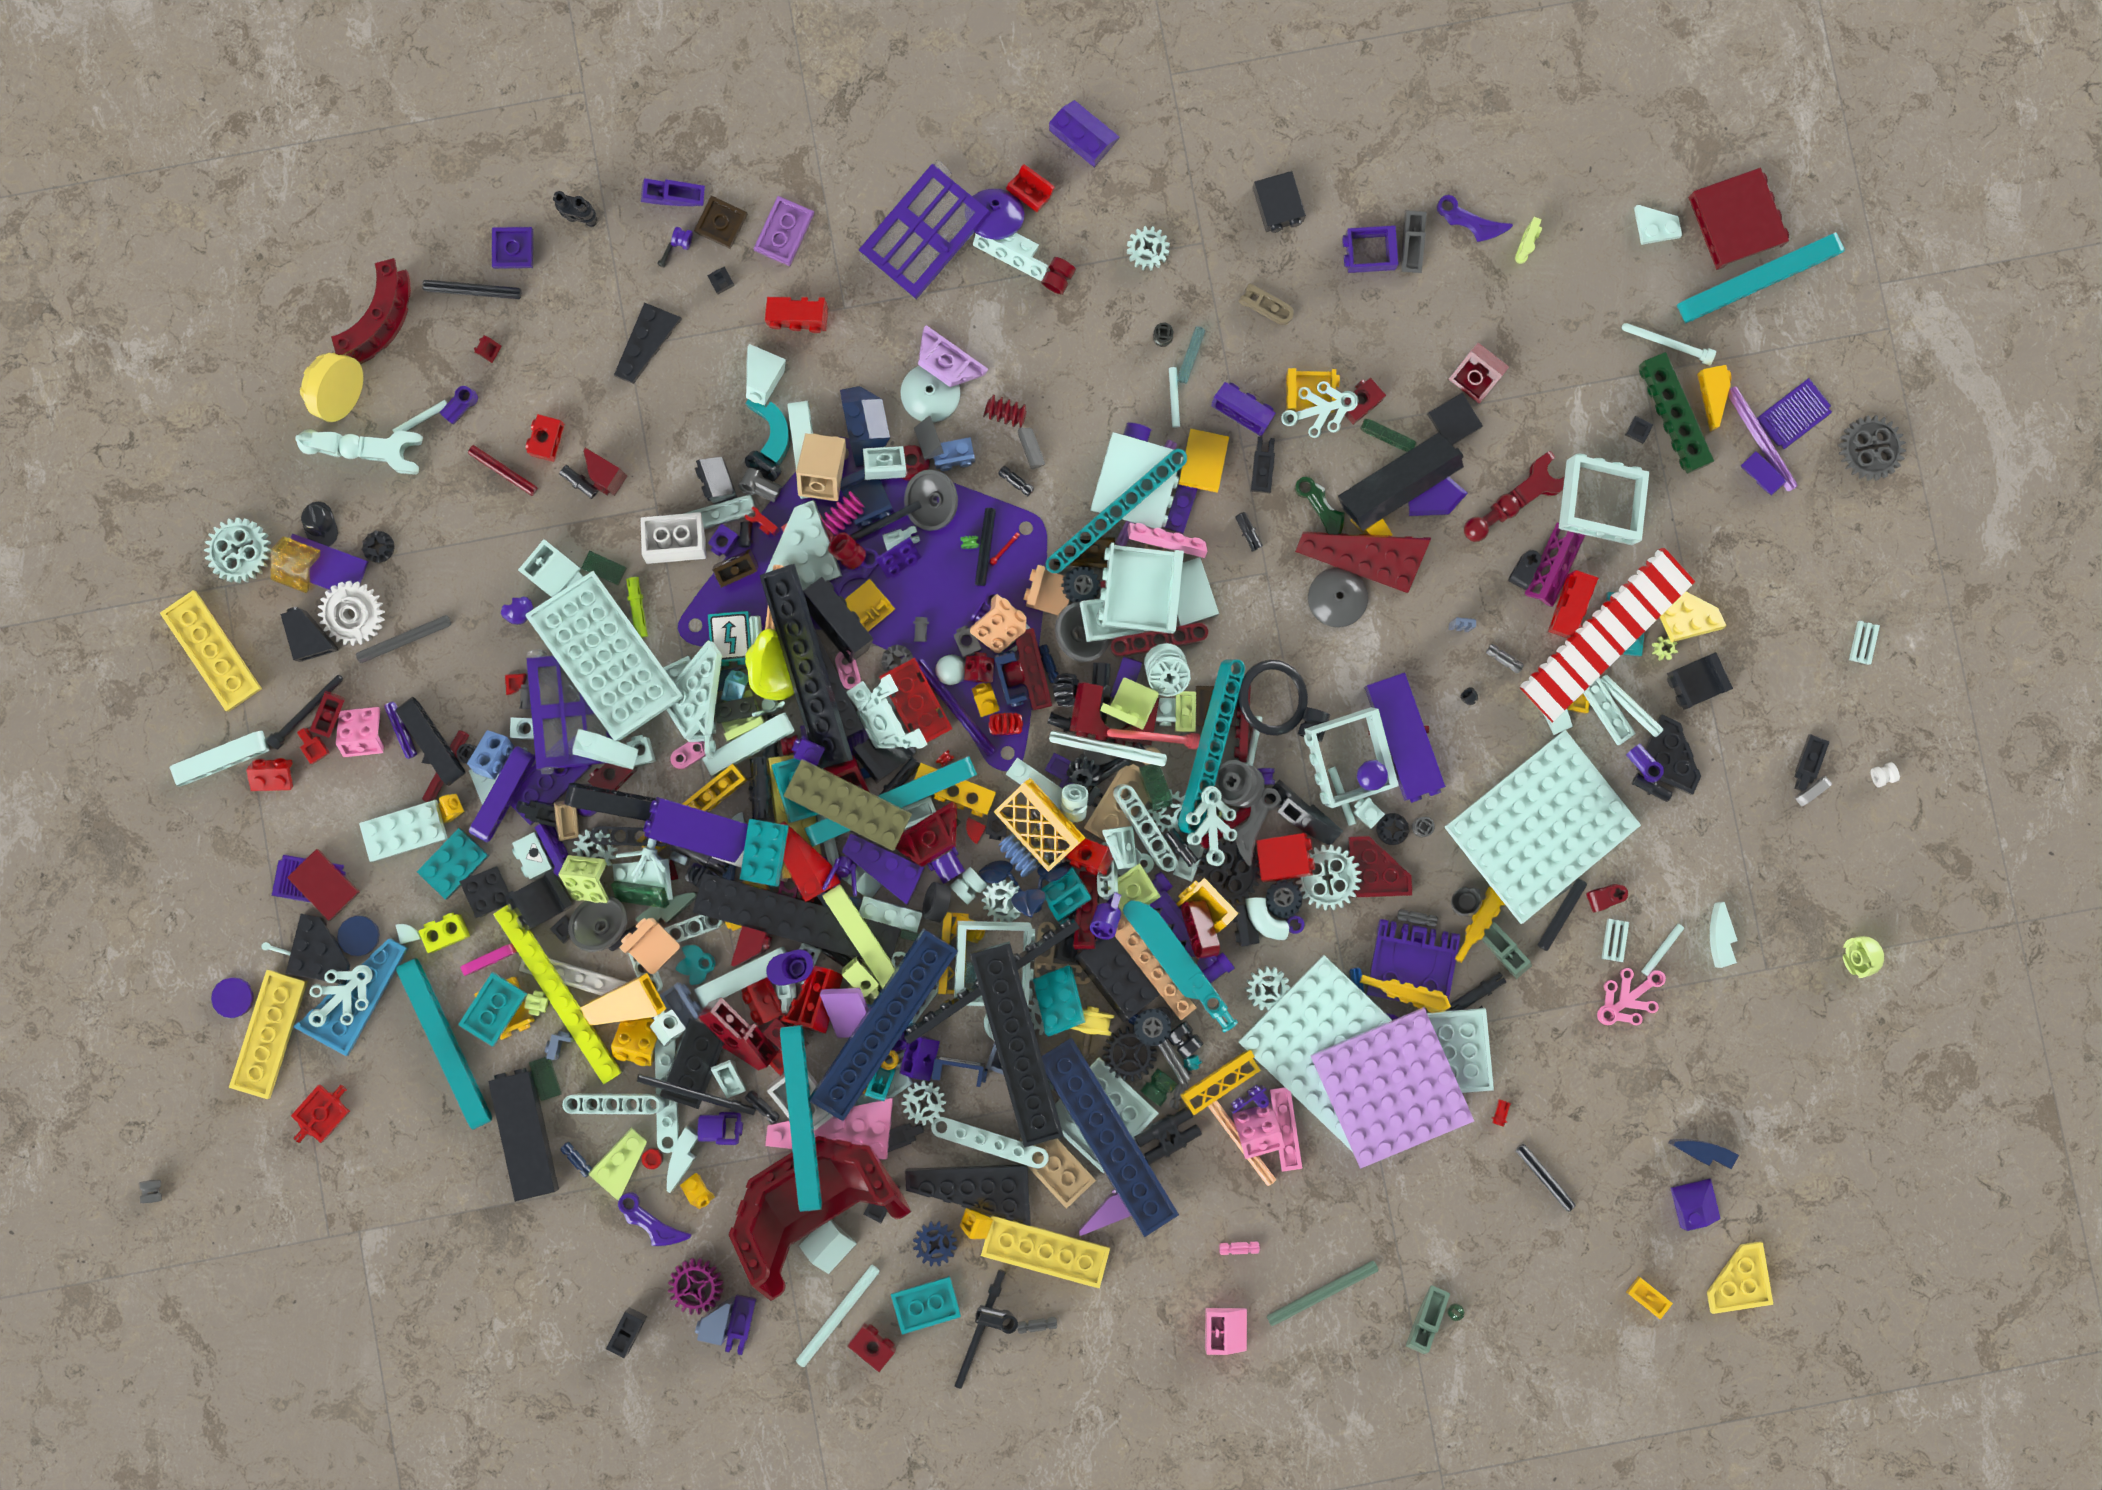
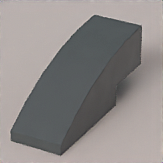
M1405 210L1401 272L1422 273L1427 212Z

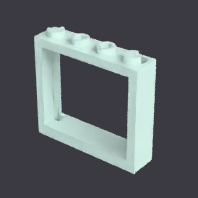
M1575 454L1567 459L1559 529L1628 545H1634L1642 541L1649 472L1642 470L1641 467L1624 466L1620 462H1606L1603 458H1589L1585 454ZM1580 467L1636 480L1630 530L1574 517Z
M1370 707L1305 729L1306 735H1304V740L1310 748V762L1315 766V780L1320 785L1322 792L1320 793V799L1325 806L1334 808L1399 786L1379 709ZM1366 717L1376 758L1385 765L1388 772V780L1379 790L1368 791L1361 787L1333 797L1316 733Z
M957 921L956 949L958 952L955 963L954 998L964 988L966 929L1024 931L1023 951H1025V947L1031 941H1035V929H1032L1031 923ZM1030 962L1022 967L1021 984L1027 1005L1033 996V990L1029 988V982L1033 981V969L1030 968ZM982 995L966 1006H984Z

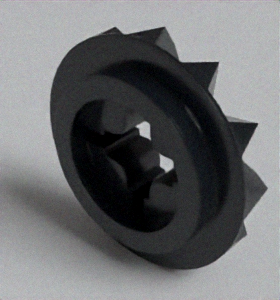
M374 531L367 534L365 540L362 541V551L365 557L372 562H385L393 555L394 541L389 534L383 531ZM377 541L379 544L385 545L380 547L378 552L376 549L371 548L376 545Z
M1389 813L1378 821L1377 834L1382 842L1388 845H1398L1406 840L1409 826L1403 816L1397 813ZM1392 823L1395 824L1396 828L1401 829V831L1394 833L1393 838L1391 831L1385 829V827L1392 826Z

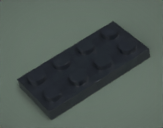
M689 1018L665 1081L705 1093L713 1074L711 1067L716 1066L724 1042L704 1023ZM663 1089L660 1092V1096L696 1109H699L702 1102L701 1100Z

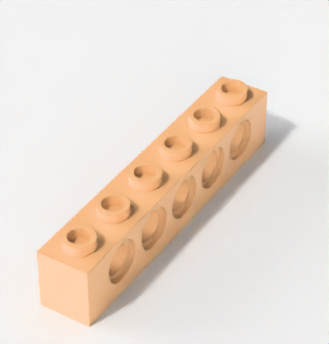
M1121 912L1115 937L1180 1020L1184 1019L1197 1007L1190 998L1185 997L1180 992L1131 923Z

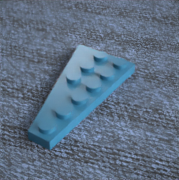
M388 939L362 964L368 966L372 971V979L366 984V999L369 1004L363 1011L356 1009L355 1003L358 999V986H356L351 991L354 1020L350 1025H344L340 1021L343 1014V1000L326 1015L327 1019L322 1026L315 1027L309 1023L311 1012L315 1009H322L336 995L328 994L294 1028L337 1052L349 1056L408 948L393 939ZM358 973V977L364 979L365 974ZM364 1001L358 1002L360 1007L366 1006ZM348 1015L343 1017L345 1021L351 1020V1017ZM319 1016L313 1017L315 1022L321 1021Z

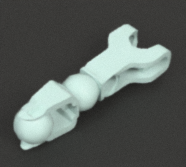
M308 429L296 435L297 445L305 454H316L319 452L334 457L343 456L347 459L360 457L361 459L388 462L395 471L401 474L419 473V466L414 462L404 460L403 456L407 447L422 444L423 436L418 433L397 431L389 438L383 439L358 437L354 434L342 436L335 432H317L316 430Z

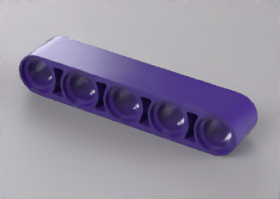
M519 746L513 749L469 829L470 834L487 843L492 839L536 759L534 754Z

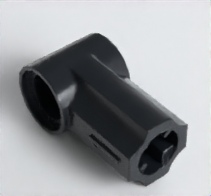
M980 1305L977 1308L975 1314V1322L977 1324L1002 1330L1006 1334H1011L1018 1328V1321L1009 1310H999ZM1011 1318L1009 1324L1003 1325L1005 1319Z

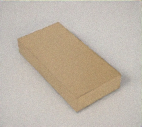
M565 800L554 802L559 841L577 838L579 835L577 808L565 805Z

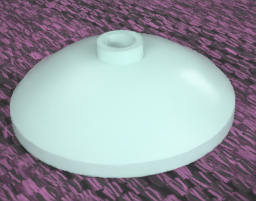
M919 365L912 369L904 378L901 386V400L904 408L913 418L922 422L926 417L931 416L933 423L948 418L955 411L960 400V386L958 384L949 387ZM928 387H932L933 392L928 393L926 392V389Z

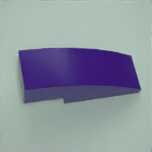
M644 178L640 202L670 206H703L705 186L667 179L665 181Z

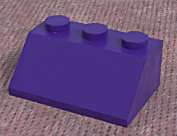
M1075 100L1062 107L1049 122V131L1094 168L1120 138Z
M1224 382L1215 394L1211 407L1262 437L1276 414L1273 411L1274 409L1266 403L1262 405L1257 402L1256 397L1252 394H1244L1239 391L1240 388L1234 383L1230 382L1228 384Z

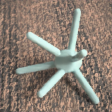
M649 838L647 847H643L641 851L616 854L617 858L642 855V858L631 873L634 876L633 882L637 881L646 861L649 860L654 863L660 884H664L661 871L665 872V868L659 861L662 858L657 855V849H655L657 840Z

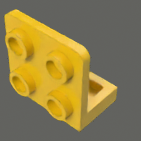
M649 1017L620 1021L611 1045L612 1057L619 1061L635 1062L639 1066H652L654 1048L658 1037L650 1026L655 1020Z

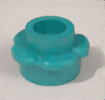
M1191 1055L1183 1059V1067H1187L1188 1071L1196 1070L1202 1061L1199 1060L1198 1055Z

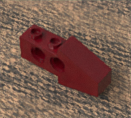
M722 997L709 1002L698 1016L724 1042L722 1046L724 1049L758 1071L767 1068L778 1053L754 1023L749 1025Z

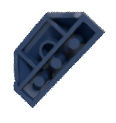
M857 386L842 389L840 394L855 466L860 467L864 466L863 449L886 447L890 440L883 400L866 389Z

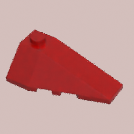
M785 821L779 823L783 825H788ZM789 826L783 863L803 900L806 902L836 886L841 881L835 872L827 889H822L833 868L832 865Z

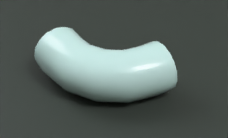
M1266 898L1246 899L1248 917L1257 931L1268 938L1276 940L1287 939L1289 934L1288 923L1285 920H1277L1270 916L1266 907Z

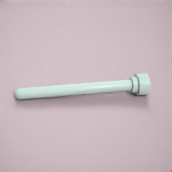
M1628 323L1622 325L1623 331L1699 357L1703 364L1709 366L1716 355V350L1710 348L1701 350Z

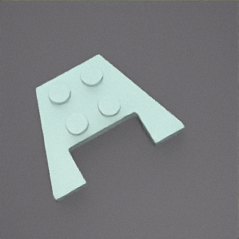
M890 674L883 677L881 683L874 688L871 696L865 700L856 712L874 747L923 748L928 745L919 728L908 734L904 733L900 722L897 720L891 705L886 699L887 696L898 691V688Z

